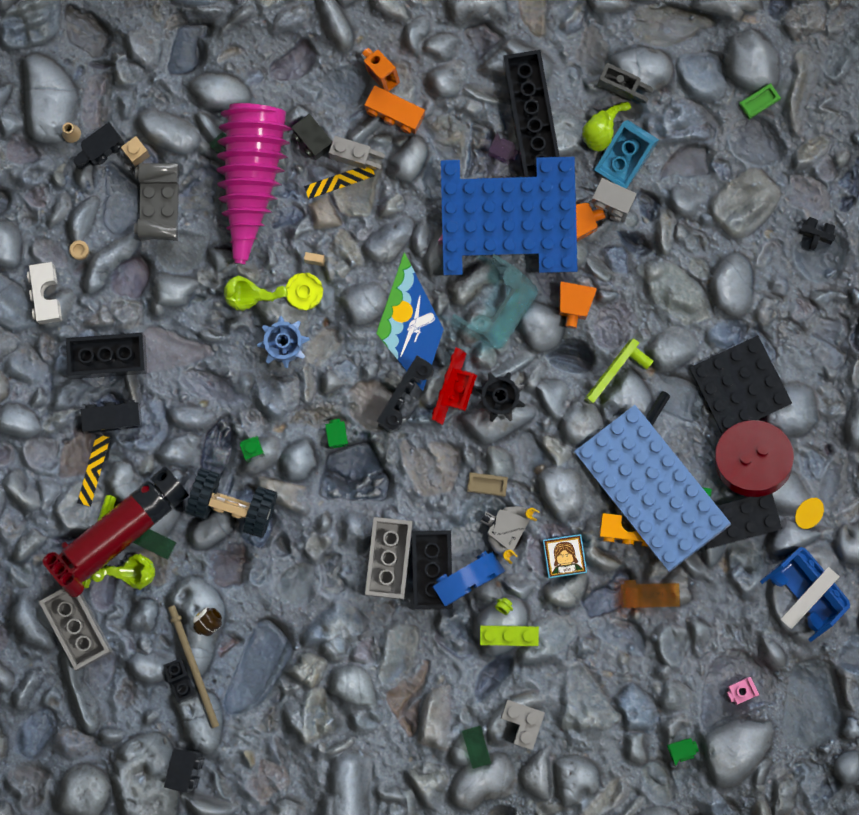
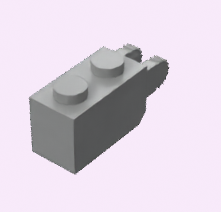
M334 136L329 151L330 159L362 169L368 167L380 170L381 165L369 161V157L372 156L378 159H384L385 154L372 150L370 146L338 136Z

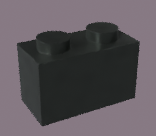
M310 113L292 126L293 138L298 144L301 142L305 146L303 150L310 158L313 156L317 160L330 150L333 141Z

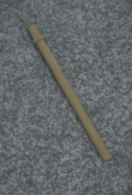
M175 605L168 607L171 616L170 621L176 629L211 727H218V720L181 623L182 617L178 615Z

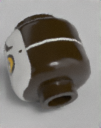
M206 607L193 618V628L199 635L211 636L221 627L222 616L215 608Z

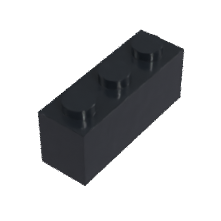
M135 400L123 401L124 404L117 405L116 402L104 403V406L97 407L96 404L86 405L84 409H80L82 431L85 434L141 428L143 426L140 404L135 402Z

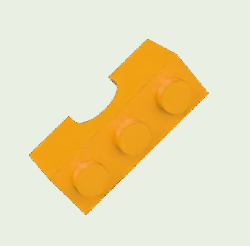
M602 513L599 538H603V542L615 543V540H622V544L634 545V542L642 543L641 546L649 547L637 531L628 532L622 527V515Z

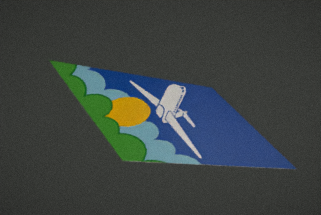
M404 252L376 334L407 371L416 356L421 357L432 365L444 329ZM423 380L421 385L417 383V385L421 388L422 391L424 390L427 380Z

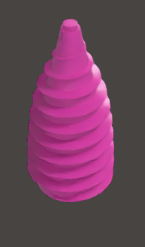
M233 103L229 105L228 110L220 113L222 117L228 120V123L219 126V129L226 133L227 137L218 140V143L226 148V151L217 154L219 159L225 161V166L217 168V172L224 175L225 180L218 182L217 185L226 190V195L218 199L227 204L228 210L222 212V215L229 219L230 226L226 228L231 233L232 241L230 243L232 244L234 263L246 265L254 240L257 239V232L261 226H265L261 221L265 214L272 213L266 207L269 201L277 199L271 194L273 187L282 186L275 181L276 174L285 172V170L278 167L279 160L288 158L280 152L281 146L290 144V142L283 139V133L293 129L285 125L286 111L260 104Z

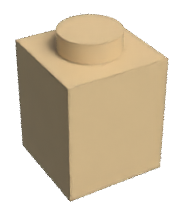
M136 136L121 147L124 154L135 167L150 157L147 149Z

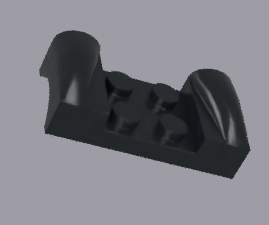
M419 356L415 357L377 420L379 427L389 433H395L400 430L403 417L398 411L401 410L405 403L404 397L406 393L410 395L415 387V382L421 385L423 380L430 379L434 374L433 367L429 362Z

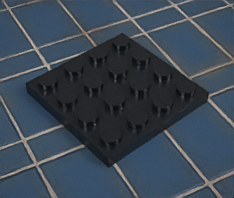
M758 335L689 368L722 435L733 425L744 421H757L792 404Z

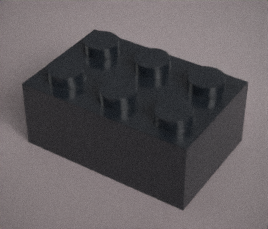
M182 747L173 748L164 788L184 793L192 792L195 788H198L200 777L197 776L198 771L203 768L205 757H202L203 752Z

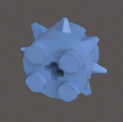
M279 316L278 322L272 324L271 327L262 326L265 331L264 341L258 343L257 347L266 349L268 353L266 362L268 364L275 360L282 362L284 367L288 368L290 361L296 358H305L302 353L303 343L309 341L310 338L301 336L299 331L300 321L291 324L285 322L282 316ZM281 339H285L288 342L285 346L279 344V342H282Z

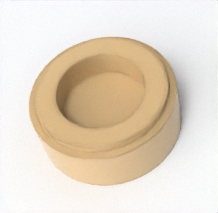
M77 240L71 244L69 251L74 259L83 260L87 258L89 247L84 241Z

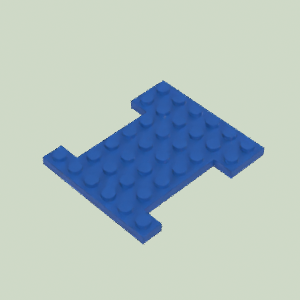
M575 157L536 158L537 177L460 179V160H441L444 276L463 275L462 256L539 254V273L578 272Z

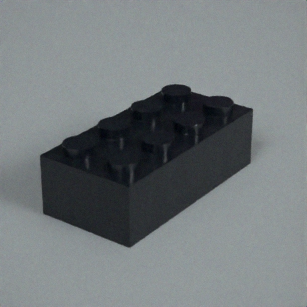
M143 332L66 338L67 374L70 379L148 374L146 337Z
M773 494L761 497H748L718 505L717 507L731 525L705 544L704 549L708 550L781 530L782 525Z
M451 530L412 531L414 610H453V603L445 606L433 587L437 584L436 580L446 574L449 577L452 575Z

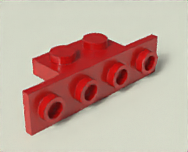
M457 347L451 355V363L448 371L445 373V381L442 389L439 391L436 407L432 412V420L440 425H443L449 407L466 411L477 378L476 374L462 370L467 353Z

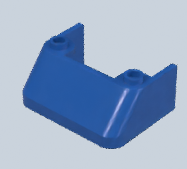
M799 547L772 569L760 582L763 584L770 579L774 585L779 587L786 584L799 600L822 575L824 570L805 548ZM835 583L808 611L810 613L807 618L808 626L811 630L815 631L808 639L810 642L830 629L850 608L848 598Z

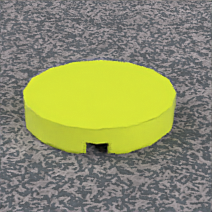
M311 273L295 274L286 285L288 291L287 300L292 307L298 310L307 311L313 309L323 298L321 281Z

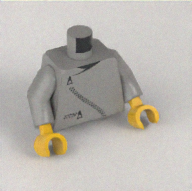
M520 506L505 507L503 510H499L496 517L485 512L480 521L490 526L487 535L489 536L488 542L493 551L503 557L509 564L513 563L509 560L512 555L518 557L513 550L529 519L537 521L532 516L533 513L540 512L534 508L528 509Z

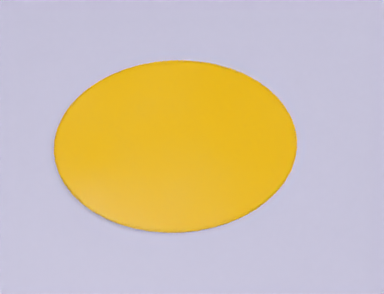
M809 498L801 503L795 515L796 523L800 528L809 529L818 524L824 513L822 501L818 498Z

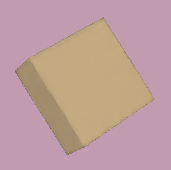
M305 252L304 261L306 264L324 267L325 257L324 255Z

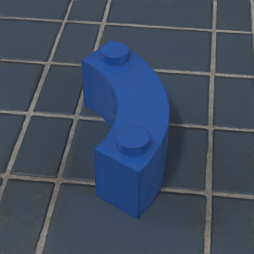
M485 551L477 556L478 560L449 577L445 574L436 580L437 584L433 587L445 606L471 592L470 587H480L505 572L494 552L488 554Z

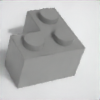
M602 178L591 203L597 209L608 210L607 215L610 216L611 220L625 222L637 193Z
M507 700L501 719L519 725L513 744L533 750L545 712Z

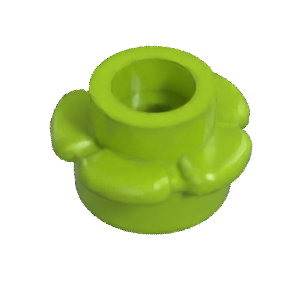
M507 598L496 600L495 608L500 613L508 615L510 611H513L512 602Z

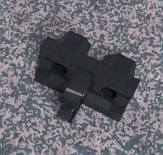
M809 217L800 228L799 234L812 238L809 249L814 251L819 241L830 245L834 242L836 237L834 235L835 225L825 223L821 231L816 229L818 220Z

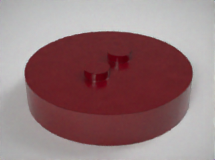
M751 420L733 425L724 432L716 446L715 467L718 476L729 489L740 495L761 497L772 494L787 482L792 472L794 453L791 442L785 433L770 423Z

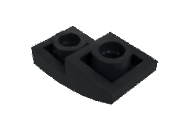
M181 658L163 665L178 704L197 697Z

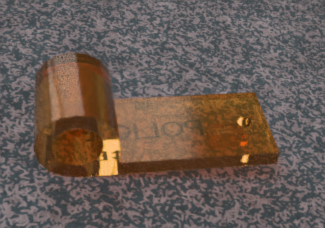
M625 580L624 584H621V608L680 607L679 583L636 584V580Z

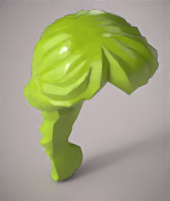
M622 102L619 105H613L606 111L598 112L584 125L582 138L589 149L599 152L609 146L614 134L613 120L618 111L631 109L629 102Z
M240 275L230 279L224 288L226 303L242 312L250 309L259 301L273 302L278 298L288 296L287 288L284 286L277 287L275 292L272 293L266 289L259 288L249 279Z
M134 554L122 566H106L92 576V580L100 582L106 575L125 581L134 589L141 590L153 581L155 568L149 558L141 554Z

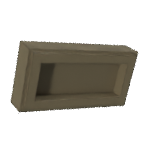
M470 473L467 492L505 497L508 477Z

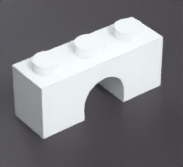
M52 262L29 265L30 271H27L28 282L32 284V290L29 293L30 299L34 301L35 308H32L33 319L39 324L62 321L60 302L57 299L46 300L44 298L45 289L50 285L57 284L55 265Z

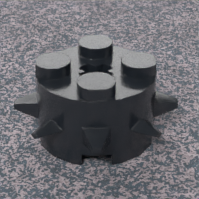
M490 372L484 387H475V390L481 394V401L476 405V409H485L490 414L491 422L496 417H506L509 421H512V413L516 407H525V404L519 400L520 392L525 386L515 385L514 381L511 380L510 372L504 377L499 376L497 378ZM502 393L505 399L498 401L495 395Z

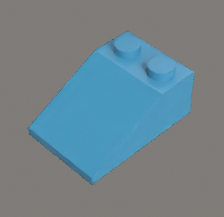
M626 120L621 124L594 170L613 183L627 189L652 153L659 139L631 121Z

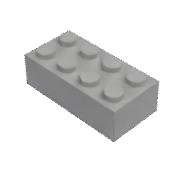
M374 517L365 590L366 596L404 600L412 521Z
M62 588L39 601L75 671H80L113 652L82 593L78 597H70Z

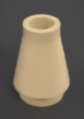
M65 123L62 127L64 140L69 143L78 141L81 136L80 128L72 123Z

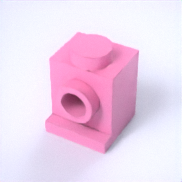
M751 677L728 686L729 691L726 692L730 702H734L735 705L759 695ZM740 688L745 689L746 692L744 695L739 694Z

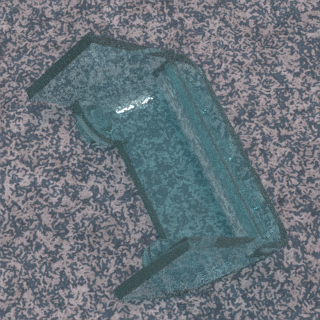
M493 254L491 263L505 271L503 280L506 285L512 288L492 320L485 315H478L469 324L454 314L452 316V323L491 348L501 349L505 346L536 299L538 290L519 269Z

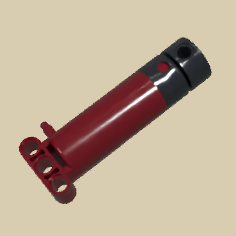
M164 466L150 478L151 482L146 481L72 543L67 544L63 542L61 544L63 548L62 553L58 555L56 552H51L44 557L43 565L70 597L81 595L84 590L82 582L92 577L172 510L171 506L175 508L189 496L185 488L168 468Z

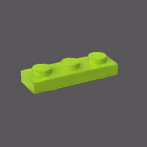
M480 626V645L539 646V627Z

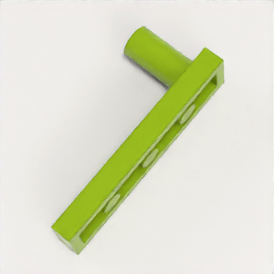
M633 338L627 342L584 398L585 401L589 404L596 401L629 356L646 370L651 366L653 360L637 348L639 345L637 340Z

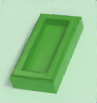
M770 83L740 102L739 106L750 120L780 101L781 97Z

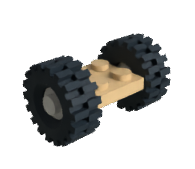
M201 468L195 478L190 497L188 498L186 514L206 520L212 507L217 512L224 513V511H227L236 518L242 519L246 517L244 533L263 538L274 511L277 492L258 486L251 503L217 492L221 478L220 473Z

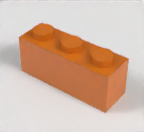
M375 85L364 105L368 115L375 118L377 116L381 117L385 123L391 126L395 124L401 127L400 129L407 134H416L425 116V109Z

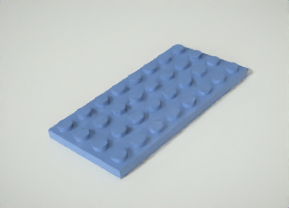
M636 405L574 451L668 572L672 571L731 525L729 520Z

